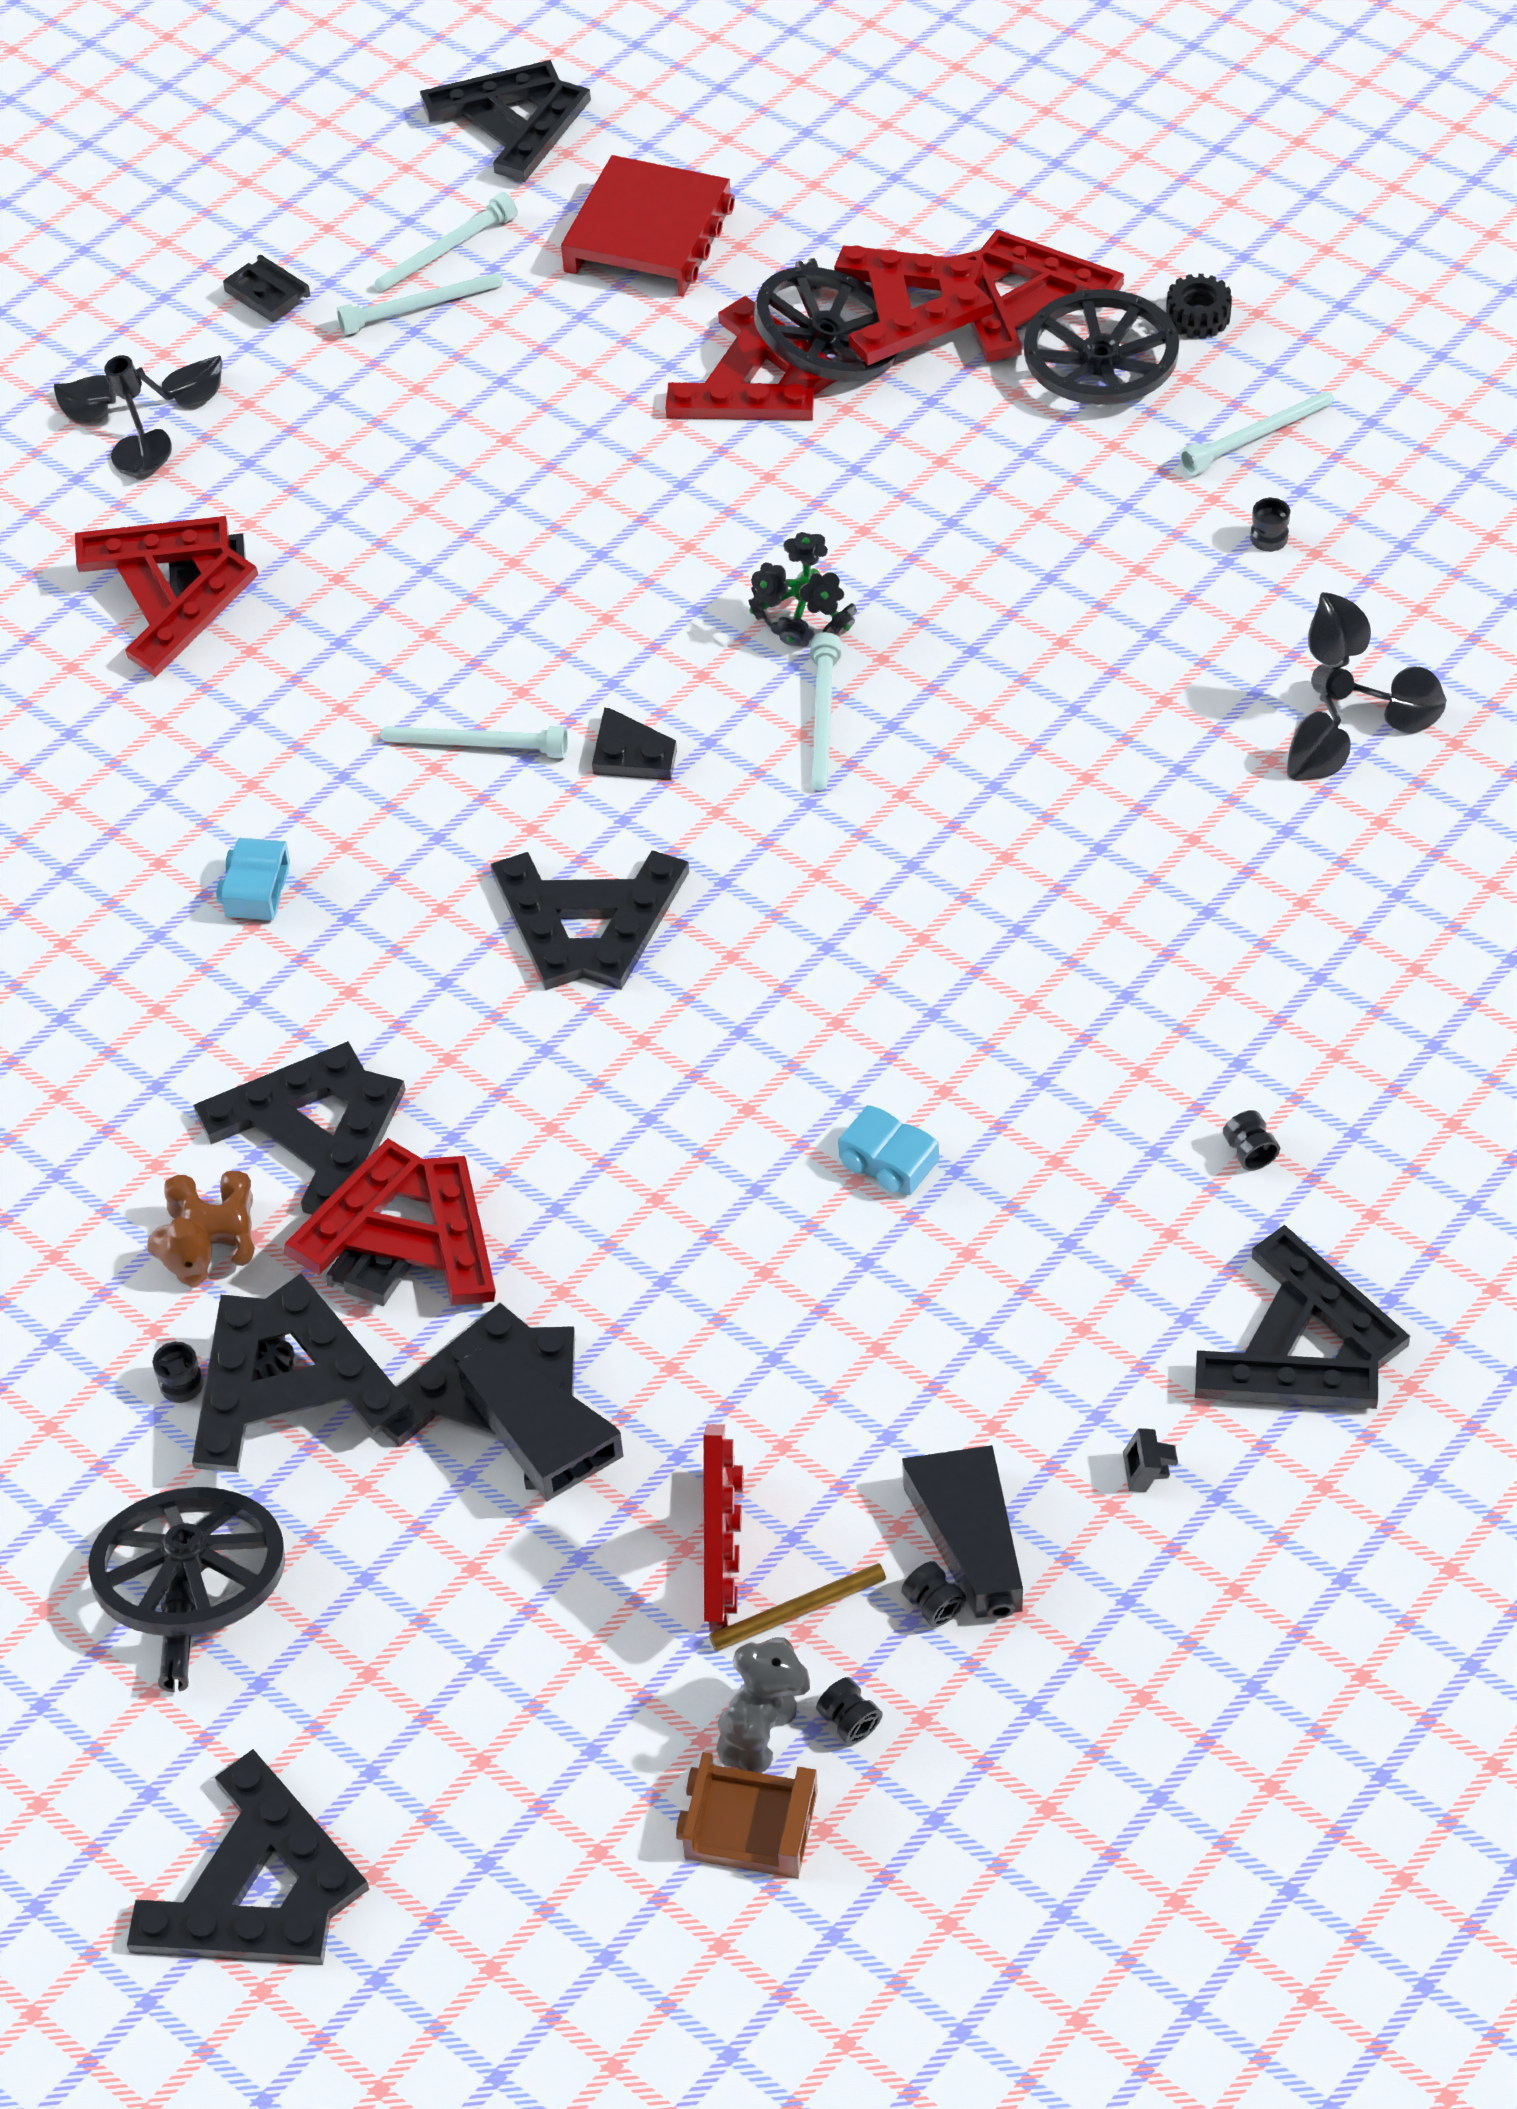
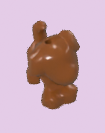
M226 1171L222 1174L220 1181L222 1204L203 1202L198 1196L196 1183L192 1177L175 1175L165 1181L164 1197L166 1199V1208L174 1220H172L171 1224L157 1227L151 1233L147 1241V1250L153 1257L161 1261L170 1272L175 1274L181 1283L190 1287H197L207 1279L208 1267L212 1257L211 1244L218 1243L237 1247V1251L231 1259L237 1266H244L252 1260L255 1250L250 1235L252 1228L250 1210L253 1203V1194L250 1190L251 1179L248 1174L241 1171Z

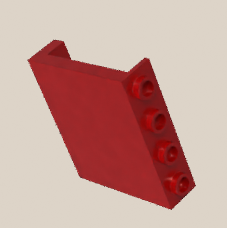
M611 155L561 243L564 272L577 275L585 260L675 278L678 284V296L684 297L690 284L696 282L702 261L708 259L714 238H719L726 215H731L733 212L735 195L731 194L730 178Z

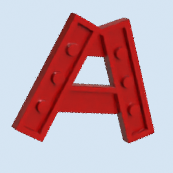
M998 229L995 230L980 250L949 256L952 258L963 257L969 260L983 261V274L978 287L993 301L994 314L970 323V326L986 362L1022 355V343L1015 329L1030 321L1041 308L1053 300L1084 290L1109 289L1119 291L1124 285V273ZM1011 272L1031 279L1003 296H1000L994 283Z
M843 245L834 265V270L853 276L862 282L871 283L879 322L849 334L850 348L867 365L994 314L993 301L978 287L983 274V261L969 260L963 257L935 256L928 253L900 252L894 249L883 250L865 248L859 245ZM907 287L941 291L942 296L911 308Z
M745 295L718 312L719 324L737 337L705 383L668 382L665 405L666 419L813 421L815 395L837 380L805 372L778 356L759 334L753 317L755 302ZM771 315L774 324L785 325ZM788 339L806 352L812 346L806 340ZM823 352L819 355L820 358L833 361ZM766 359L785 372L778 384L750 383Z
M226 516L75 532V556L78 572L117 568L146 618L149 626L125 649L128 659L155 678L259 575L254 564L230 549L229 526ZM193 560L200 575L176 597L157 564Z
M387 1138L284 1243V1255L318 1276L345 1249L392 1258L393 1260H405L410 1264L443 1271L451 1306L489 1303L495 1300L496 1289L465 1155L422 1159ZM396 1196L429 1203L433 1225L380 1212Z
M706 1424L703 1434L704 1622H709V1631L713 1632L729 1625V1614L738 1613V1586H735V1580L731 1578V1573L740 1572V1545H735L734 1532H741L742 1505H735L734 1503L735 1492L743 1493L744 1465H735L734 1439H726V1424Z

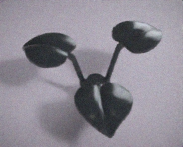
M118 355L108 360L105 364L104 371L106 375H94L70 383L54 384V392L62 412L69 419L79 423L92 422L102 418L108 410V404L116 402V396L126 400L138 435L121 439L113 448L111 459L115 468L121 473L133 476L144 475L164 465L170 457L172 442L169 435L163 429L144 432L133 398L137 397L141 392L142 381L165 400L169 401L175 398L179 406H196L210 400L217 393L221 383L223 361L221 356L218 355L177 369L164 379L161 388L145 374L142 367L136 369L129 356Z
M1328 592L1320 593L1318 607L1308 632V647L1312 656L1323 663L1313 671L1311 684L1314 690L1321 694L1319 699L1325 702L1332 718L1325 712L1316 711L1309 714L1299 724L1292 739L1287 761V775L1294 780L1331 776L1338 772L1347 762L1351 741L1348 733L1338 728L1341 723V717L1332 699L1342 700L1348 697L1352 691H1357L1388 700L1389 703L1384 713L1385 721L1392 728L1405 733L1419 732L1430 727L1441 717L1446 708L1447 699L1440 681L1433 672L1420 666H1411L1401 670L1392 681L1391 693L1355 683L1351 672L1342 667L1349 664V656L1360 655L1367 649L1371 638L1370 623L1365 613L1355 603L1342 596Z

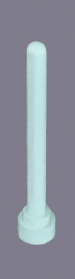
M506 192L497 194L489 200V204L484 212L375 280V288L379 291H385L493 222L505 224L518 215L515 202Z
M493 273L365 308H360L359 305L353 307L352 304L336 308L338 323L344 336L359 332V328L364 327L365 322L502 286L504 278L500 273Z
M1324 391L1208 445L1205 443H1192L1180 450L1179 458L1181 465L1190 476L1204 472L1212 464L1214 458L1331 405L1333 395L1328 391Z
M827 632L816 634L812 637L810 643V657L817 665L812 786L818 791L826 789L828 785L833 666L841 658L842 646L841 639L837 635Z
M386 726L380 731V737L385 742L540 749L541 753H547V756L550 758H565L568 750V730L565 726H549L548 730L542 729L540 733Z

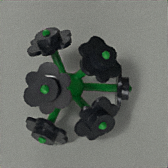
M800 532L796 534L795 538L787 539L784 542L783 549L789 553V560L792 562L801 561L803 571L795 579H786L785 568L782 565L773 566L769 562L763 563L760 571L754 572L751 578L753 586L751 591L754 597L748 600L750 605L749 612L754 614L757 621L764 618L770 630L778 635L783 643L790 646L806 647L815 635L813 630L808 629V623L801 619L806 603L809 612L817 613L821 611V613L832 617L831 622L824 627L822 633H837L840 636L849 631L855 623L853 616L857 613V609L854 603L849 604L840 612L837 611V601L842 600L845 595L843 589L839 587V577L833 572H827L822 576L817 569L811 568L812 565L818 563L819 557H825L828 554V548L825 546V537L821 534ZM794 596L798 600L793 619L780 617L778 622L772 623L767 608L777 607L782 601Z

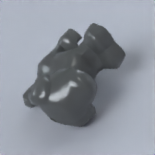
M774 1637L758 1644L750 1642L735 1651L732 1660L733 1666L741 1675L744 1684L741 1685L731 1699L729 1708L721 1713L718 1720L720 1736L716 1750L720 1762L724 1765L738 1767L745 1771L765 1772L773 1761V1752L767 1746L770 1740V1730L774 1725L784 1726L792 1722L796 1717L797 1710L794 1696L804 1695L810 1690L808 1669L799 1661L792 1644L784 1637Z

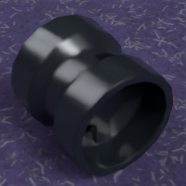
M1268 497L1257 501L1253 506V524L1251 526L1250 540L1257 549L1272 552L1282 549L1287 544L1291 509L1285 501L1279 498Z
M1247 1110L1235 1115L1226 1123L1222 1132L1229 1146L1237 1149L1236 1157L1243 1169L1247 1171H1255L1269 1165L1276 1159L1281 1149L1274 1135L1266 1132L1267 1124L1260 1112L1256 1110Z
M176 1341L160 1347L154 1354L152 1364L161 1394L165 1399L175 1403L188 1402L197 1397L202 1390L204 1382L194 1349L184 1342Z
M935 1561L926 1562L916 1568L907 1577L901 1588V1593L911 1604L919 1605L922 1608V1616L932 1627H940L952 1620L966 1602V1594L955 1583L949 1584L947 1582L945 1571Z
M844 1677L829 1686L816 1704V1710L826 1721L834 1722L837 1725V1733L848 1745L856 1744L869 1736L883 1717V1712L873 1701L865 1700L861 1696V1688L850 1677Z

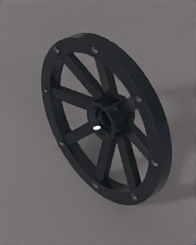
M794 267L773 274L759 289L753 308L754 322L759 334L778 356L805 372L839 381L866 380L887 371L899 355L897 353L867 365L846 348H850L849 334L879 322L872 287L853 276L821 267ZM809 285H819L839 290L830 311L819 309ZM796 286L808 317L780 298L776 293L785 288ZM849 295L858 299L873 311L846 322L840 316ZM769 305L799 327L774 324L770 315ZM788 339L806 340L812 346L806 352ZM821 352H832L842 362L823 359L819 355Z
M1109 289L1078 291L1053 300L1034 315L1027 326L1024 337L1025 362L1032 376L1043 387L1068 400L1095 405L1129 402L1155 391L1173 373L1179 354L1178 332L1175 324L1165 311L1153 302L1138 295ZM1095 308H1115L1124 310L1126 313L1109 335L1100 332ZM1082 309L1089 337L1083 340L1056 320L1068 313ZM1138 316L1147 320L1158 330L1155 334L1119 346ZM1046 329L1078 352L1038 349L1037 345L1042 333ZM1165 344L1164 355L1158 364L1126 358ZM1046 363L1079 364L1081 366L1067 376L1062 377L1050 369ZM1114 369L1144 374V376L1131 382L1120 384ZM1093 374L1102 376L1106 386L1080 384V382Z
M188 1487L149 1496L130 1505L113 1517L104 1526L93 1543L89 1555L88 1571L95 1599L100 1607L115 1621L133 1630L159 1636L197 1635L233 1624L262 1605L273 1593L282 1577L285 1566V1548L282 1532L277 1521L265 1507L255 1500L225 1489ZM213 1510L211 1514L197 1525L184 1523L179 1511ZM163 1515L170 1528L166 1534L133 1531L142 1524ZM233 1516L248 1522L258 1531L256 1533L210 1535ZM118 1545L155 1549L107 1572L109 1560ZM267 1548V1556L258 1575L215 1552L218 1550ZM163 1564L138 1606L125 1600L113 1589V1587ZM209 1567L244 1586L245 1589L227 1601L211 1607L201 1572ZM174 1577H186L196 1611L168 1613L158 1612L155 1609Z

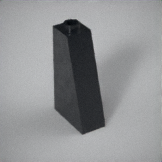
M496 1341L484 1348L471 1351L463 1360L457 1363L461 1388L546 1502L624 1457L621 1432L615 1425Z
M993 1445L902 1458L904 1491L958 1587L966 1594V1601L975 1617L1002 1619L1009 1617L1013 1613L1023 1612V1585Z

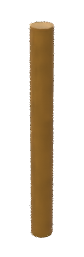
M880 1563L869 1566L710 1633L711 1644L715 1651L724 1649L886 1580L885 1572Z

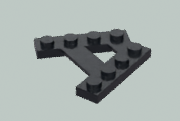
M551 59L419 91L421 103L429 122L447 120L451 117L464 115L505 147L493 162L494 173L522 182H526L591 101L590 89L559 79ZM529 99L538 108L528 120H525L507 105Z
M651 850L635 879L542 880L529 852L490 863L492 876L545 991L582 978L622 990L690 872L689 861ZM560 919L611 920L601 938H569Z
M347 1041L193 1104L195 1115L211 1145L256 1127L316 1172L300 1202L303 1213L313 1215L379 1147L406 1088L402 1079L364 1070L351 1044ZM330 1095L336 1096L348 1105L334 1135L327 1132L297 1109Z
M1284 1224L1253 1247L1251 1257L1281 1284L1245 1353L1197 1350L1194 1398L1377 1409L1378 1369L1407 1348L1411 1336ZM1313 1314L1344 1341L1336 1358L1291 1356Z
M302 1273L265 1299L221 1294L192 1458L193 1468L239 1473L246 1427L248 1425L344 1399L371 1433L376 1435L410 1410V1405ZM291 1334L315 1364L254 1381L260 1343L266 1340Z
M499 1302L397 1387L409 1402L410 1410L382 1431L401 1447L439 1415L495 1434L461 1388L457 1363L463 1360L468 1353L478 1348H484L495 1341L574 1396L576 1341L574 1326L529 1327ZM524 1473L525 1489H536V1487Z
M252 1749L215 1777L217 1786L237 1808L240 1815L184 1902L135 1899L127 1940V1947L130 1953L323 1965L331 1918L369 1890L368 1882L257 1752ZM274 1852L297 1879L281 1907L239 1906Z

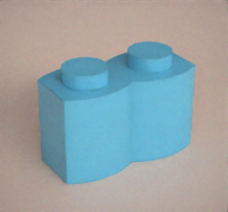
M239 837L234 849L228 850L226 856L227 874L225 879L219 880L216 892L217 902L223 905L225 917L274 920L279 907L281 890L285 885L290 866L287 841Z
M867 1105L838 1139L839 1158L843 1165L853 1173H863L876 1177L879 1184L890 1192L911 1195L939 1161V1142L934 1137L915 1126L903 1124L890 1113Z

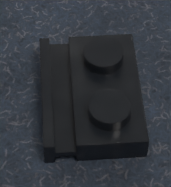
M261 254L257 256L255 263L251 264L248 262L223 280L226 293L271 322H275L299 305L298 300L303 296L305 298L311 296L307 283Z
M345 1249L326 1274L327 1286L332 1288L334 1285L344 1288L345 1293L384 1307L412 1264L407 1263L405 1260H393L392 1258Z

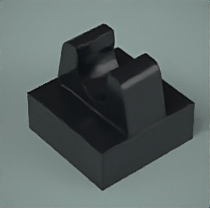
M1138 1428L1123 1450L1129 1491L1147 1492L1154 1480L1169 1478L1168 1465L1177 1466L1178 1464L1176 1446L1157 1442L1155 1429Z

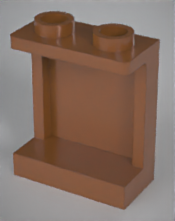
M702 1752L699 1768L691 1767L688 1776L686 1795L692 1796L689 1810L680 1811L676 1828V1839L683 1841L685 1859L799 1879L818 1793L817 1769L797 1766L795 1779L717 1766L713 1763L712 1753Z

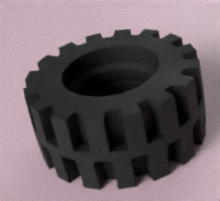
M1198 273V277L1188 274L1185 280L1180 277L1176 279L1175 284L1169 286L1166 314L1175 324L1179 335L1186 333L1187 338L1193 339L1194 335H1197L1199 339H1206V335L1209 334L1211 337H1214L1218 331L1223 332L1226 329V325H1229L1232 295L1230 287H1226V282L1222 279L1217 282L1216 276L1213 275L1206 278L1203 273ZM1192 305H1203L1207 307H1193Z

